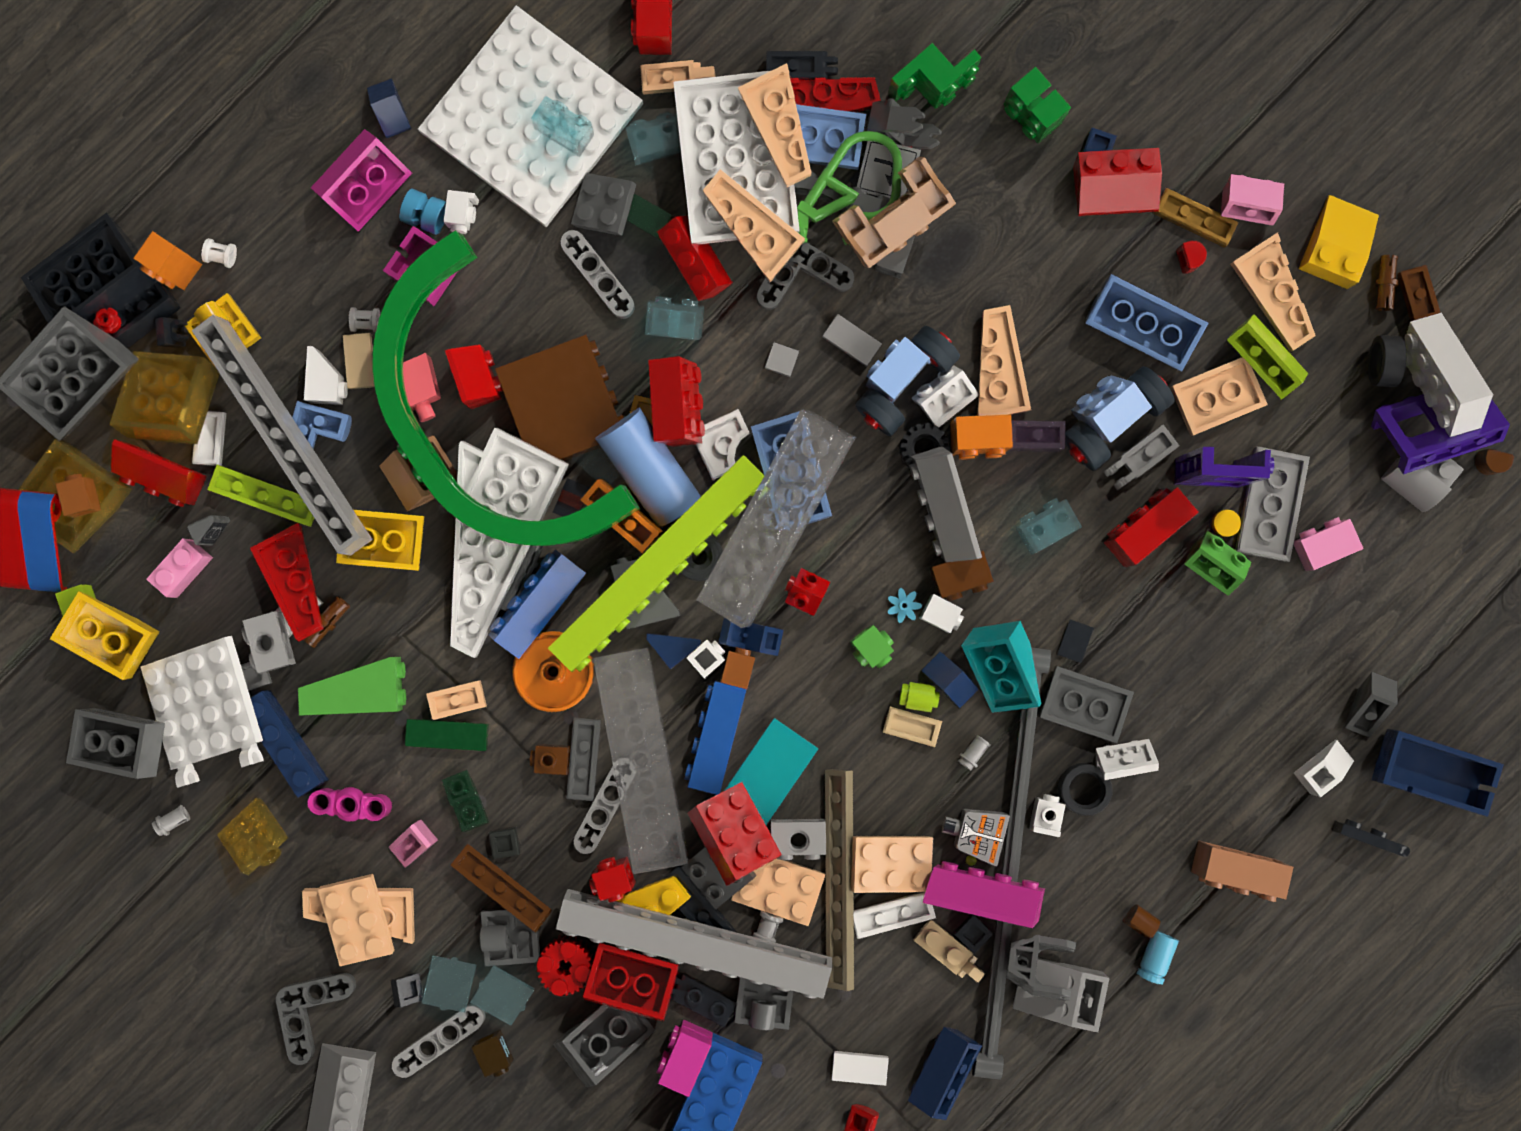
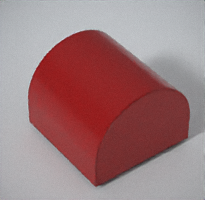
M1197 241L1183 243L1176 250L1182 273L1184 274L1195 271L1205 262L1207 257L1205 247Z
M852 1105L844 1131H874L879 1113L867 1106Z

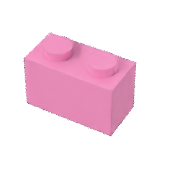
M1231 174L1222 193L1221 216L1273 226L1283 210L1284 184L1271 180Z
M1337 517L1323 523L1325 528L1316 531L1315 528H1311L1299 533L1300 539L1295 540L1293 544L1305 571L1316 570L1363 549L1351 519L1341 521Z
M182 538L146 580L164 596L178 598L213 557L201 546L195 545L193 540Z

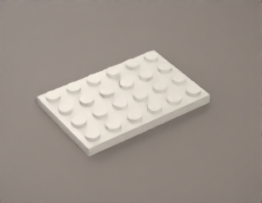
M770 71L673 82L691 243L707 244L738 240L703 193V189L720 169L799 233L795 186L793 184L786 187L738 91V87Z

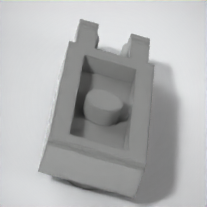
M1161 425L1120 456V460L1106 469L1104 473L1108 477L1117 472L1121 466H1126L1130 473L1116 481L1114 486L1118 490L1133 478L1136 479L1180 445L1166 427Z

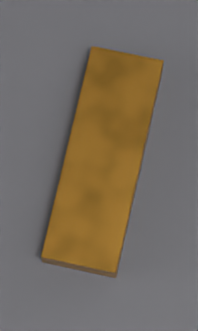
M1168 188L1164 190L1160 198L1159 211L1153 212V214L1224 248L1228 246L1239 223L1231 218L1223 217L1221 213Z

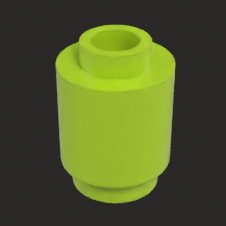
M909 682V684L902 683L899 705H904L906 709L931 712L932 707H938L940 692H936L933 685Z

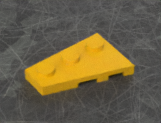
M671 876L630 893L627 892L624 894V898L617 900V902L670 915L690 899L691 896L679 880Z

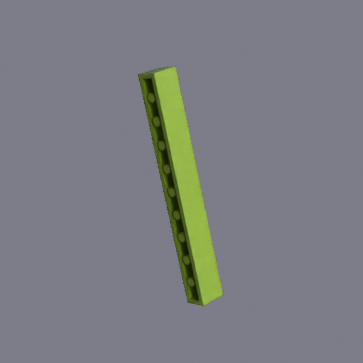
M743 455L548 649L571 672L575 669L579 672L582 671L591 662L588 656L595 649L601 652L611 642L608 637L615 630L620 633L631 622L628 617L634 611L639 614L650 603L647 598L654 591L659 594L669 584L666 579L673 572L678 575L687 567L689 563L686 559L692 553L697 556L708 546L705 540L710 535L714 534L717 537L728 526L725 521L731 515L736 518L747 507L744 502L750 496L755 499L766 488L763 483L767 478Z

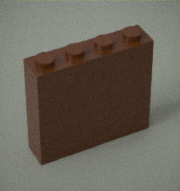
M583 335L495 368L522 441L562 461H567L601 448L595 438L624 418L623 415L618 416L614 406L619 405L614 390L608 391L605 381L610 379L605 366H599L596 356L600 355L595 340L589 341L587 335Z

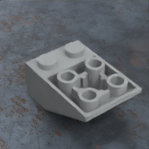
M1038 958L1036 979L1043 985L1071 990L1070 1000L1033 996L1017 985L1012 1008L1067 1026L1098 1032L1109 977L1102 971Z

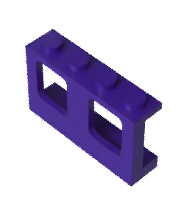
M1424 394L1416 397L1410 396L1392 405L1381 406L1375 411L1371 425L1373 430L1383 429L1401 456L1398 468L1403 475L1502 442L1510 426L1491 399L1482 428L1449 437L1445 428L1440 427L1433 408L1426 404ZM1424 413L1434 427V430L1414 437H1407L1397 422Z
M1200 447L1175 458L1174 485L1239 488L1269 479L1270 474L1274 471V458L1271 457V450H1263L1235 460L1234 465L1214 464V447Z

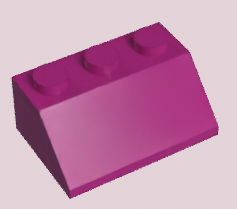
M364 129L312 185L311 189L359 232L408 179L412 172L374 135Z

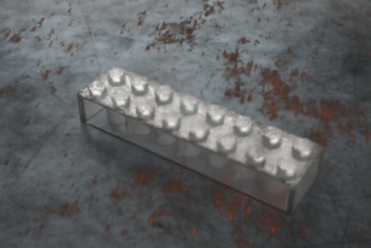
M800 410L700 592L697 601L740 628L752 625L856 438L855 436L810 410Z
M649 647L593 658L633 874L688 864V852Z

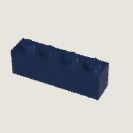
M271 690L261 691L250 698L263 741L261 742L296 796L299 798L307 795L329 779Z

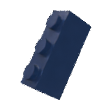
M943 1027L935 1039V1046L930 1056L924 1061L919 1079L912 1086L908 1101L931 1118L946 1120L982 1045L959 1030Z

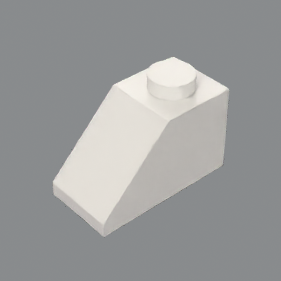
M307 346L304 400L314 404L343 405V398H346L348 394L347 382H344V377L318 349L313 346Z

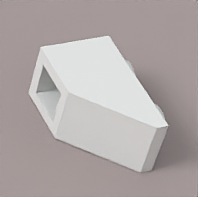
M1334 740L1296 770L1294 774L1311 795L1322 797L1343 780L1354 760L1338 740Z

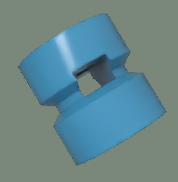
M410 189L401 205L400 221L414 227L420 224L422 230L437 235L444 225L446 201L436 197L428 199L425 193Z

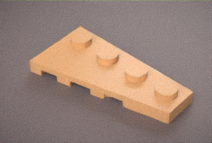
M786 63L738 87V91L786 187H789L810 177L811 169Z
M721 169L703 189L704 195L767 280L771 282L802 245L805 238Z
M1277 232L1232 262L1231 266L1288 350L1292 352L1316 335L1305 305L1301 303L1297 292L1299 290L1295 279L1293 280L1288 268L1289 262L1286 254H1283L1279 243L1281 240Z
M1008 305L984 310L982 312L978 416L1013 415L1031 411L1011 307Z
M305 888L302 891L303 918L327 923L318 892L319 888ZM377 888L390 936L413 944L415 940L413 888Z

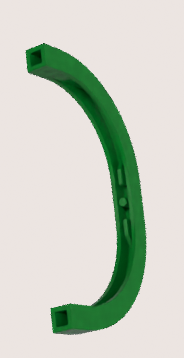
M455 230L425 251L406 269L388 296L379 317L373 346L374 385L385 421L398 442L396 447L404 459L408 458L413 465L411 471L419 482H424L435 499L449 513L472 529L491 538L521 545L552 546L584 540L602 533L640 509L625 485H619L589 506L564 517L543 521H527L504 516L477 502L456 482L412 412L405 390L403 358L406 340L413 320L425 300L442 282L478 258L463 234Z

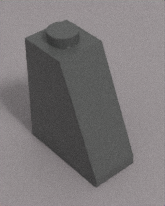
M632 556L617 559V565L611 566L614 580L616 581L637 560H632ZM663 590L659 594L654 591L647 598L650 603L639 614L634 611L628 617L631 622L626 628L632 629L681 616L680 611Z

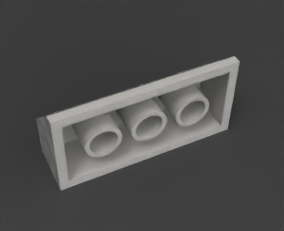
M941 446L911 456L913 464H910L909 467L913 479H918L921 489L917 490L921 505H926L928 515L924 517L928 530H933L936 540L932 541L936 556L941 555L945 562L982 558L952 453Z
M322 1044L307 1131H363L376 1052Z

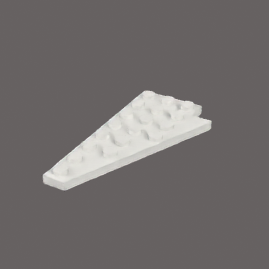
M494 428L484 451L465 441H460L457 483L472 498L490 510L515 519L542 521L569 464L499 428ZM457 518L455 524L450 646L476 658L530 545L508 543L491 538L472 529Z

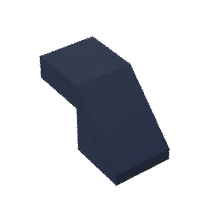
M724 617L718 644L778 656L784 630Z

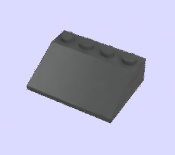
M63 307L0 377V389L60 441L80 425L139 359L117 339L68 308Z

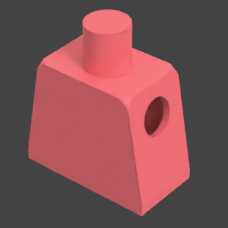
M424 353L403 362V376L408 402L412 411L416 410L420 422H426L435 417L430 403L441 398L432 359Z

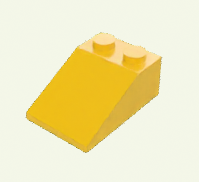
M1329 195L1299 270L1346 289L1359 283L1370 255L1379 215Z
M354 510L373 540L352 555L337 553L336 563L419 571L424 516Z
M78 591L50 639L116 677L126 680L133 677L160 631L127 613Z

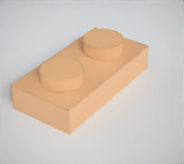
M481 680L426 694L433 720L487 706Z

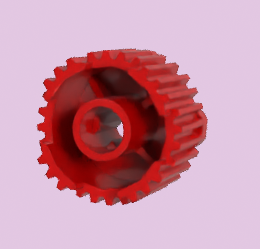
M558 936L557 939L554 938L552 942L547 944L538 959L537 972H540L538 978H542L540 982L545 983V988L549 987V992L557 996H563L564 994L568 996L569 992L574 994L575 991L579 992L581 988H584L594 961L592 959L594 953L590 952L591 947H587V942L583 943V940L577 941V937L572 939V936H569V938ZM561 960H564L565 963L569 961L572 964L569 970L561 967Z

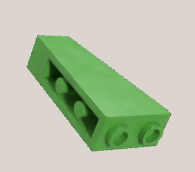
M389 657L298 688L299 715L403 710L402 705H406V690L402 689V678H405L406 674L405 663L401 662V657Z

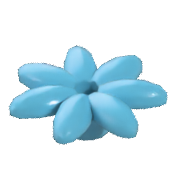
M900 588L898 591L899 598L888 597V600L895 605L888 610V614L898 613L899 623L903 622L906 615L911 620L916 619L913 610L920 609L922 605L913 602L916 597L915 591L906 597L905 591ZM903 603H906V608L902 607Z

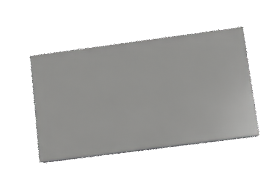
M1257 446L1254 448V453L1271 450V457L1274 458V471L1270 474L1269 479L1247 485L1235 551L1290 562L1310 457Z

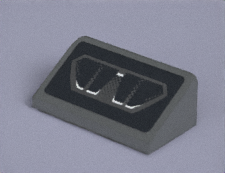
M210 515L190 524L187 528L195 545L212 546L229 524L230 518L227 516Z

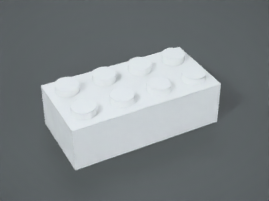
M1442 313L1411 321L1405 335L1406 367H1408L1412 374L1414 384L1422 390L1426 404L1432 407L1436 413L1440 427L1445 428L1449 437L1482 428L1493 393Z

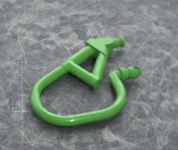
M863 131L849 136L842 142L805 200H801L797 207L799 234L805 238L802 244L807 243L808 240L806 238L808 219L816 223L851 205L858 198V192L833 177V173L847 151L858 142L875 141L883 144L890 151L893 160L891 197L882 209L875 212H863L867 220L869 221L900 198L902 179L898 172L902 170V156L898 146L891 138L879 132ZM826 186L843 196L818 210L813 208Z

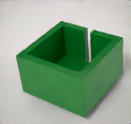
M1034 67L1010 88L1003 105L1007 115L1013 120L1016 119L1023 126L1022 131L1030 140L1034 139L1038 144L1062 124L1071 106L1056 89L1044 99L1041 98L1040 95L1051 87V83L1037 67Z

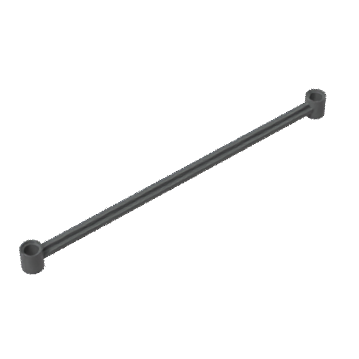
M1031 647L1040 692L1042 673L1048 674L1051 650ZM1038 707L1021 709L1009 809L1010 818L1007 827L1002 874L1011 876V881L1014 882L1018 881ZM999 920L996 921L982 1049L972 1066L973 1077L997 1080L1002 1078L1004 1065L1003 1055L997 1053L1012 933V923Z

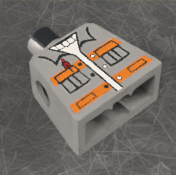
M963 809L960 820L945 817L942 833L956 836L954 841L956 849L997 866L1010 816L1004 812Z

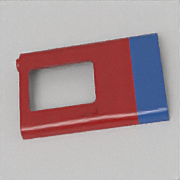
M0 488V587L48 592L67 590V587H63L55 531V522L62 513L58 493Z

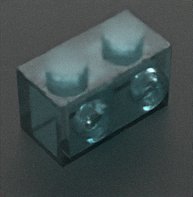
M547 96L544 97L531 117L535 130L579 157L594 136L590 120L581 114H574L565 104L558 100L554 101Z
M662 113L656 116L654 120H636L630 126L625 127L636 165L681 153L677 113Z
M655 296V301L651 300L647 303L645 335L699 340L702 338L704 306L698 305V300L682 299V303H672L670 297Z
M1055 498L1043 505V512L1035 515L1032 511L1019 519L1021 524L1015 528L1031 555L1038 553L1082 528L1067 499L1059 502Z

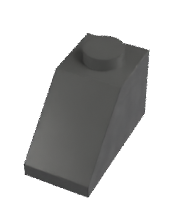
M1371 672L1357 691L1345 723V728L1370 738L1398 704L1397 681Z

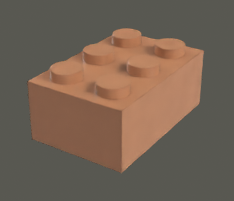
M1198 840L1191 872L1199 876L1198 880L1205 882L1208 886L1222 889L1224 884L1226 888L1232 889L1236 893L1249 895L1251 891L1252 894L1258 895L1259 898L1276 902L1277 897L1287 898L1294 867L1277 859Z

